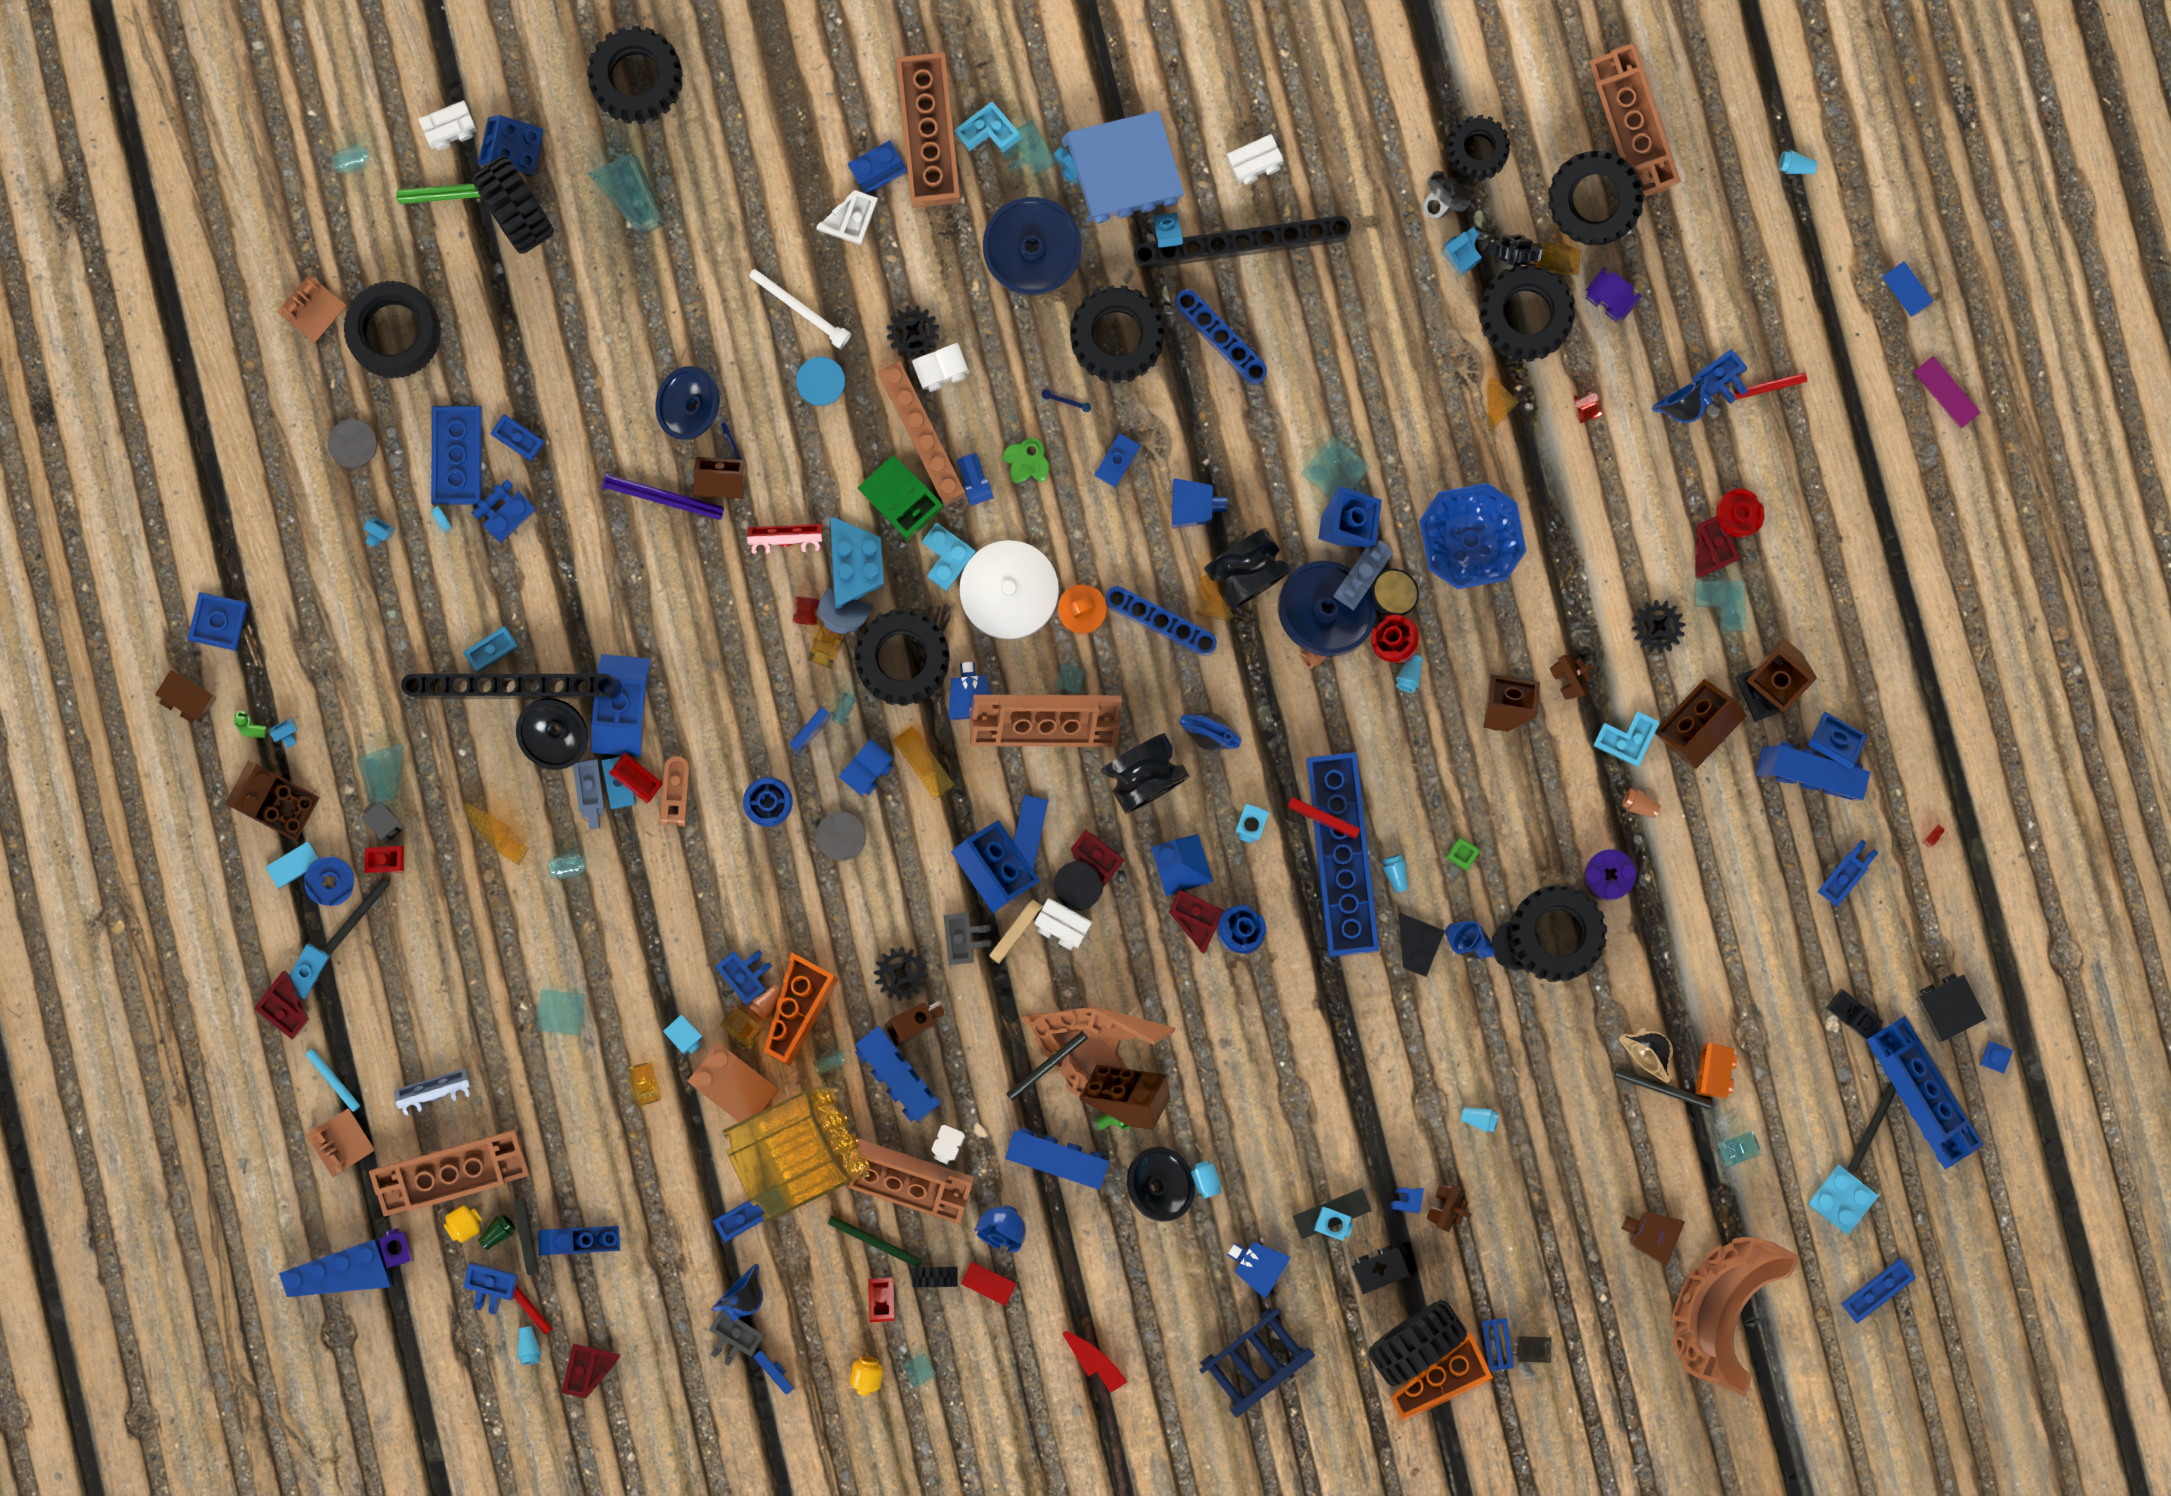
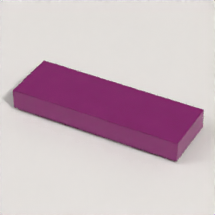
M1934 356L1913 372L1960 429L1981 413Z

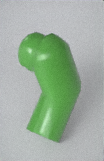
M245 711L235 713L234 725L243 736L266 738L267 726L254 725Z
M1107 1114L1095 1120L1101 1131L1111 1124L1124 1130L1131 1128Z

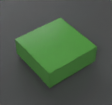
M1459 837L1446 858L1463 870L1468 871L1481 850Z

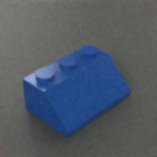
M999 820L972 835L951 851L992 913L1003 908L1040 882V879ZM1012 852L1026 871L1018 870L1017 866L1010 862Z

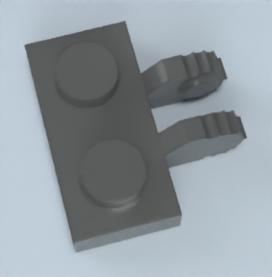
M969 913L944 915L949 965L974 963L972 948L992 946V941L980 940L979 942H972L971 933H987L991 931L990 925L970 927Z
M721 1310L709 1329L710 1332L720 1337L711 1356L716 1358L721 1353L725 1342L730 1343L734 1347L728 1353L724 1364L729 1366L739 1350L752 1357L765 1335L740 1319L733 1321L725 1311Z

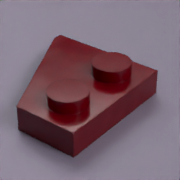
M1717 516L1696 525V580L1741 559L1730 535L1720 526Z
M1085 829L1070 849L1075 860L1086 861L1096 867L1100 877H1102L1103 888L1125 861L1122 856L1087 829Z
M1179 889L1169 913L1195 943L1200 952L1205 954L1225 910Z
M285 970L281 972L254 1007L257 1012L291 1040L297 1037L310 1020L293 982Z
M573 1344L562 1393L585 1399L588 1398L620 1359L621 1354Z

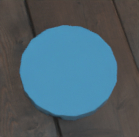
M815 357L807 360L800 367L796 375V386L800 396L806 402L814 406H827L837 401L843 393L845 376L842 368L834 360L827 357Z

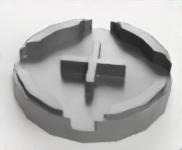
M356 419L344 420L334 426L329 434L327 443L329 453L335 462L351 469L364 467L375 456L378 446L377 437L372 428L365 422Z
M834 812L827 815L820 822L816 831V841L820 851L826 857L834 861H846L855 858L862 851L866 832L862 822L856 816L848 812Z

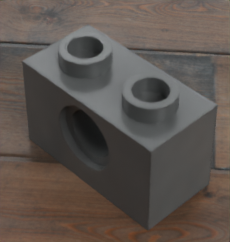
M381 801L377 804L372 802L363 811L365 815L361 817L374 833L387 844L406 828L390 808Z

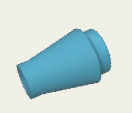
M1792 150L1782 152L1779 170L1784 171V174H1815L1817 160L1810 159Z
M1414 655L1413 658L1404 664L1396 678L1397 688L1409 693H1414L1416 688H1419L1422 657Z
M1398 854L1383 859L1384 866L1382 868L1393 886L1394 892L1397 893L1409 889L1406 860L1402 858V855Z
M1464 1107L1461 1116L1462 1122H1466L1486 1133L1489 1131L1495 1132L1499 1119V1113L1494 1112V1109Z
M533 1327L519 1328L517 1359L520 1360L521 1365L539 1363L542 1353L534 1335Z

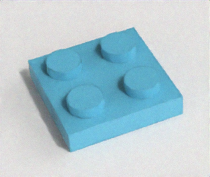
M1837 1165L1807 1204L1844 1234L1849 1235L1878 1198V1195L1842 1166Z

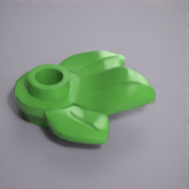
M1028 438L1022 444H1012L1004 451L1002 460L1012 463L1010 474L1014 483L1023 482L1031 475L1041 483L1047 478L1049 463L1043 456L1045 448L1039 439ZM1034 446L1036 454H1029L1027 451L1028 447Z

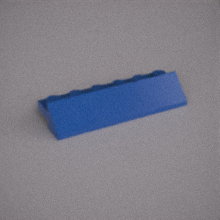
M1906 1016L1866 1040L1944 1169L1953 1166L1983 1146L1982 1141Z

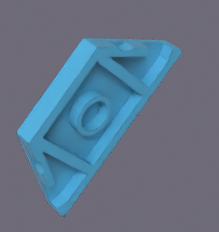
M830 517L835 609H840L843 607V604L853 599L858 600L864 597L866 593L874 592L883 587L881 537L837 518Z

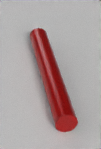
M1801 373L1746 387L1748 392L1744 395L1737 390H1733L1734 398L1738 400L1806 383L1807 376L1806 373Z
M516 1285L515 1300L544 1335L548 1334L553 1328Z

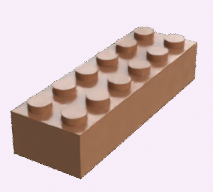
M945 52L896 57L911 207L918 208L961 203Z

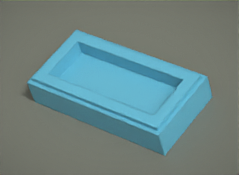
M308 841L265 868L277 888L280 889L305 874L309 865L319 857Z

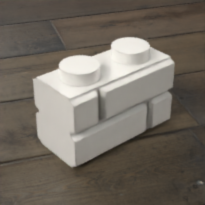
M464 100L419 118L430 148H436L437 151L448 148L450 142L454 140L466 141L473 137L474 132H477Z
M1271 134L1226 154V160L1237 184L1242 182L1245 185L1251 184L1258 180V175L1265 172L1267 175H1271L1281 169L1280 165H1283L1282 155Z
M1048 898L1034 925L1038 927L1036 932L1047 938L1053 935L1060 939L1058 944L1072 950L1073 947L1079 948L1092 925V921Z
M941 1125L937 1135L939 1139H935L931 1150L935 1154L933 1159L948 1165L949 1161H956L960 1152L958 1148L962 1147L966 1136L961 1131L947 1125Z

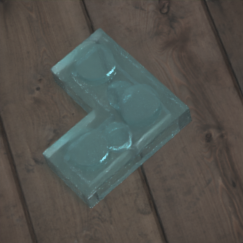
M1695 581V607H1720V632H1745V581Z

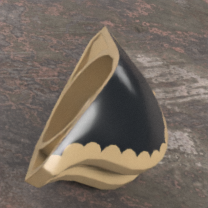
M1641 1028L1635 1035L1622 1034L1620 1036V1042L1640 1066L1666 1083L1671 1080L1670 1060L1673 1055V1048L1666 1036L1656 1031H1648L1646 1028Z

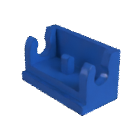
M1905 261L1882 277L1910 317L1915 316L1933 303L1932 298Z
M1400 1188L1395 1191L1398 1194H1405L1406 1196H1401L1400 1199L1406 1202H1391L1390 1209L1414 1214L1420 1213L1424 1188Z

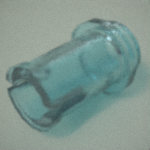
M843 692L835 712H831V720L843 726L846 722H849L850 719L848 717L857 698Z
M833 1050V1054L813 1061L818 1076L838 1067L840 1069L843 1068L842 1065L846 1064V1060L841 1050L837 1052Z

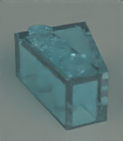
M631 153L588 172V175L598 184L636 231L644 235L666 225L639 157Z

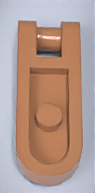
M680 756L669 758L664 766L660 825L676 823L678 826H686L690 768L688 762ZM678 806V814L669 813V807Z

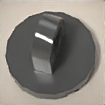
M1435 171L1428 178L1427 183L1432 192L1424 200L1423 210L1426 216L1431 219L1443 218L1451 209L1463 212L1471 204V200H1468L1470 196L1466 188L1457 179L1445 177L1446 173L1443 171ZM1434 200L1440 203V211L1438 213H1435L1432 209Z

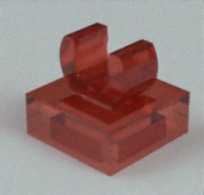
M1587 390L1586 397L1578 399L1577 395L1574 396L1576 417L1580 424L1603 415L1600 398L1597 393L1592 394Z

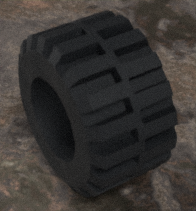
M1478 115L1477 118L1469 116L1466 121L1462 120L1458 123L1457 127H1454L1448 141L1447 153L1449 163L1453 164L1452 169L1455 172L1458 170L1460 172L1459 176L1463 178L1467 176L1470 181L1475 179L1485 181V178L1489 177L1491 179L1503 169L1510 153V138H1507L1508 132L1506 129L1503 130L1501 128L1502 124L1499 121L1497 123L1493 122V118L1488 116V119L1483 118V115ZM1474 136L1487 139L1493 147L1492 155L1485 160L1471 158L1464 149L1466 140Z

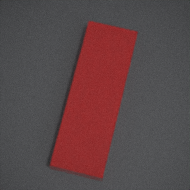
M1294 797L1291 798L1287 807L1353 839H1356L1360 831L1358 827Z

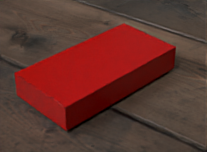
M625 752L609 771V774L647 804L663 785L658 778Z
M972 1261L961 1282V1285L1004 1306L1007 1305L1017 1284Z

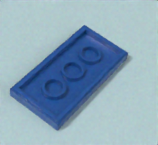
M432 406L431 504L477 505L482 500V406Z

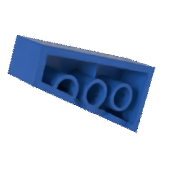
M879 1026L855 1044L858 1048L855 1051L857 1056L863 1063L868 1061L874 1069L870 1072L879 1083L884 1080L888 1085L889 1089L886 1092L895 1103L898 1100L901 1101L905 1106L902 1112L910 1122L916 1120L917 1123H920L942 1105Z

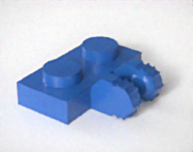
M1732 349L1692 377L1694 382L1708 376L1709 381L1705 390L1711 397L1720 391L1730 404L1735 401L1734 395L1726 387L1730 382L1733 383L1734 387L1742 395L1748 392L1745 385L1738 378L1747 371V366Z
M760 950L756 951L744 962L733 951L715 966L746 1006L766 991L758 978L772 967L770 962L763 964L754 974L748 968V966L761 958L762 952Z
M471 1262L468 1264L463 1288L477 1291L474 1303L475 1310L481 1311L485 1303L486 1294L491 1295L489 1313L495 1315L501 1298L506 1300L514 1298L518 1275Z

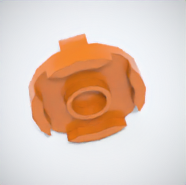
M1083 584L1072 586L1063 593L1059 600V619L1066 629L1082 635L1092 633L1101 627L1106 618L1107 606L1105 598L1099 590L1092 586Z

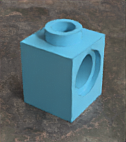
M1246 803L1235 832L1239 835L1238 839L1250 844L1253 843V840L1258 842L1269 812ZM1250 818L1255 819L1258 822V829L1253 832L1248 831L1244 826V822Z
M682 1014L663 1031L683 1054L687 1052L693 1054L702 1045L700 1040L703 1037Z
M1322 1207L1314 1231L1343 1241L1344 1237L1349 1238L1354 1224L1350 1222V1216ZM1333 1217L1339 1218L1342 1222V1227L1338 1232H1332L1328 1228V1221Z

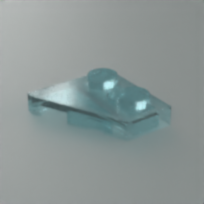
M402 743L356 758L370 803L375 802L377 804L379 801L384 803L396 799L404 751Z

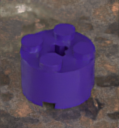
M1603 266L1585 289L1587 293L1585 299L1595 307H1598L1600 304L1607 309L1605 314L1613 321L1624 320L1642 298V295L1638 293L1635 296L1632 292L1634 288L1613 271L1608 275L1605 273L1607 268Z
M1608 849L1597 853L1587 862L1584 868L1586 889L1599 900L1614 901L1620 899L1632 889L1635 883L1636 869L1632 860L1625 853L1618 850ZM1612 870L1615 880L1610 879L1607 881L1605 879L1607 874L1604 871L1609 872Z

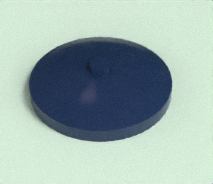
M1040 197L1019 198L1002 206L990 219L983 237L984 260L994 279L1006 289L1026 296L1044 295L1063 286L1074 274L1081 256L1080 232L1072 216L1059 204Z
M1332 561L1310 562L1296 569L1283 584L1278 597L1279 619L1287 635L1302 649L1320 656H1341L1361 646L1371 633L1376 620V608L1371 601L1370 588L1354 610L1333 597L1351 571V568Z

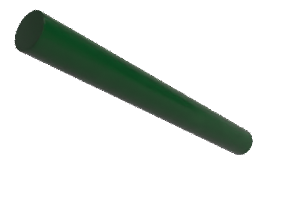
M831 1215L828 1221V1225L914 1267H918L922 1260Z

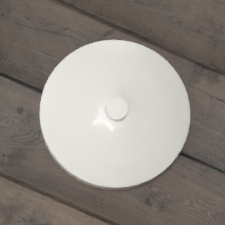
M999 541L980 549L968 561L960 580V599L968 619L980 631L998 639H1020L1037 632L1051 618L1058 601V579L1052 564L1038 549L1020 541Z

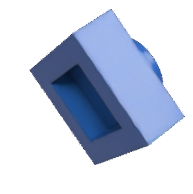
M1988 1041L1979 1065L2004 1074L2013 1050Z

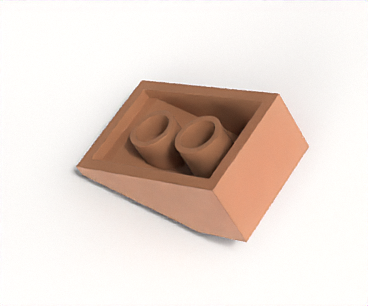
M719 1042L687 1081L747 1129L779 1091L778 1088Z

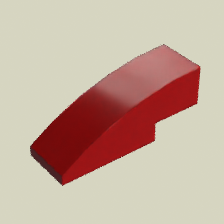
M1068 1331L1062 1333L1088 1377L1098 1372L1110 1393L1127 1383L1119 1369L1095 1346Z

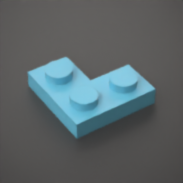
M990 102L953 130L968 151H971L989 137L1001 152L1004 153L1022 139L1020 133L993 102Z
M937 522L922 540V544L940 556V559L928 573L927 578L947 592L976 551Z
M1637 711L1627 733L1604 723L1593 746L1639 767L1660 722Z

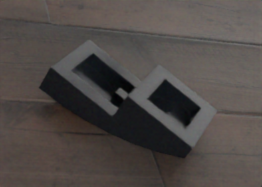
M1843 989L1838 991L1826 1007L1830 1013L1865 1040L1873 1036L1884 1022Z

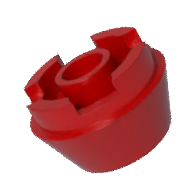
M1389 615L1376 628H1373L1371 645L1374 653L1380 659L1392 663H1404L1413 658L1417 652L1419 631L1410 619L1401 615Z

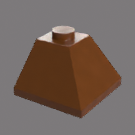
M1783 637L1764 657L1749 676L1747 682L1785 713L1817 677L1803 653Z
M1491 674L1483 728L1508 732L1536 718L1540 682Z

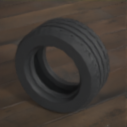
M382 281L368 286L367 289H363L358 296L354 297V301L352 300L344 318V337L350 352L367 371L384 378H404L422 370L421 368H424L433 359L441 340L439 317L431 302L417 288L399 281ZM389 305H402L416 314L419 323L418 335L414 343L404 352L395 355L381 354L373 350L369 346L366 337L367 325L372 315L380 308Z

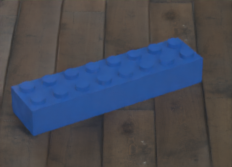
M1357 752L1308 757L1306 759L1311 806L1360 829L1356 839H1353L1312 820L1328 958L1379 952Z

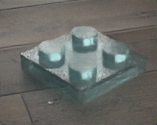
M1332 436L1303 470L1301 475L1331 499L1340 486L1353 490L1371 467L1336 437Z

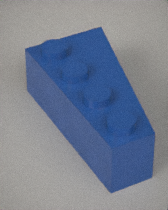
M1780 742V745L1761 748L1755 776L1762 778L1764 776H1776V781L1791 784L1800 782L1799 786L1801 788L1817 791L1821 788L1823 789L1822 793L1852 801L1864 800L1871 771L1862 769V764L1856 763L1851 770L1828 756L1825 758L1817 756V751L1803 749V752L1795 750V745L1786 742Z
M378 1239L279 1273L287 1297L394 1287L389 1270L386 1268Z

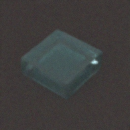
M1062 663L1055 688L1079 694L1086 670Z
M924 1353L903 1365L915 1388L937 1375Z

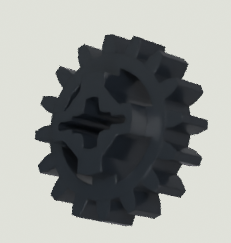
M1505 234L1502 239L1495 237V239L1490 241L1489 253L1492 256L1499 257L1498 259L1507 262L1509 265H1528L1530 261L1535 263L1541 261L1543 246L1533 243L1531 239H1527L1524 235Z
M906 306L905 313L899 309L897 310L898 318L891 316L890 320L893 325H888L887 330L892 332V334L887 335V340H894L890 346L892 350L897 347L899 348V356L905 352L907 353V359L910 360L912 354L919 358L922 352L926 355L929 354V347L936 348L933 340H939L940 335L934 332L938 331L940 327L936 324L933 325L936 317H928V309L921 313L919 306H916L915 311H911V308ZM916 317L915 320L905 321L907 318ZM925 323H927L930 329L929 336L923 332ZM915 328H917L918 336L913 335L909 338L908 330L910 329L913 331ZM897 329L904 334L901 343L897 338ZM915 344L922 345L918 348H910L912 345Z
M1655 600L1652 607L1648 602L1645 603V611L1640 608L1636 611L1640 617L1632 618V621L1637 623V626L1631 628V631L1637 632V635L1633 638L1634 641H1642L1640 644L1641 649L1647 645L1649 647L1648 653H1652L1654 648L1657 649L1658 654H1662L1663 648H1666L1668 652L1672 651L1671 644L1678 646L1680 642L1677 637L1685 635L1684 632L1680 631V628L1685 627L1686 623L1679 622L1683 614L1676 615L1675 610L1677 606H1673L1671 609L1668 608V601H1665L1661 606L1659 601ZM1661 611L1664 612V614L1661 616H1654L1651 612ZM1671 618L1674 622V633L1669 625ZM1663 619H1665V622L1663 623V626L1661 628L1663 631L1659 630L1658 632H1655L1653 635H1651V633L1654 631L1653 629L1655 628L1653 622L1655 624H1658ZM1642 622L1647 625L1646 635H1644L1642 630ZM1656 638H1662L1664 641L1666 640V642L1655 643L1652 642V640Z
M900 947L899 953H896L891 948L890 956L883 953L884 961L876 962L880 970L874 971V975L880 976V979L876 980L875 984L883 985L880 990L881 993L889 991V999L897 995L898 1001H901L902 996L906 995L908 1000H911L912 992L917 995L920 994L917 989L918 986H926L921 980L928 977L927 973L922 972V969L926 968L927 965L926 963L919 964L922 956L913 957V949L905 953L904 947ZM903 957L901 963L895 965L889 963L895 958ZM912 962L917 967L918 976L913 975L910 971ZM906 964L905 973L907 977L901 978L897 982V975L894 972L895 970L900 971ZM884 971L891 975L892 982L890 987L885 981ZM906 983L913 985L907 990L898 991L901 985Z

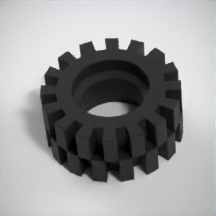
M912 1267V1287H958V1267Z

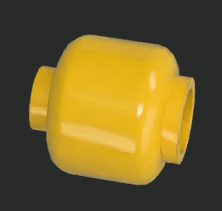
M462 1205L446 1215V1223L443 1226L453 1242L458 1240V1242L464 1243L480 1232L478 1223L482 1219L475 1208L469 1210L467 1206Z
M860 1357L859 1360L852 1363L849 1377L850 1386L856 1389L857 1394L869 1396L871 1392L878 1391L882 1384L883 1366L879 1364V1360L876 1358Z

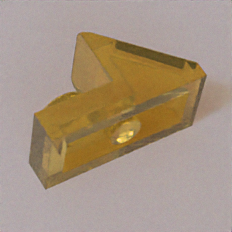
M1205 575L1198 581L1200 586L1197 589L1204 600L1209 599L1210 602L1197 609L1195 614L1231 621L1234 615L1209 576Z
M649 1061L627 1068L636 1107L660 1101L662 1096L652 1062Z

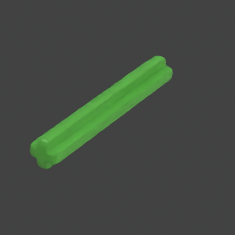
M473 183L401 189L396 192V199L399 204L481 197Z

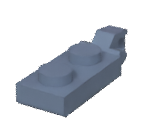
M598 759L578 761L573 765L579 811L582 818L588 817L590 830L599 829V815H604L605 808Z

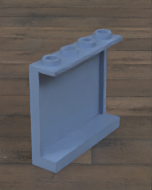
M1159 110L1070 131L1062 138L1064 148L1069 147L1090 214L1086 219L1087 223L1095 221L1096 224L1109 221L1110 217L1117 215L1119 218H1125L1137 210H1141L1142 213L1154 210L1155 206L1164 204V207H1170L1178 204V200L1184 195Z

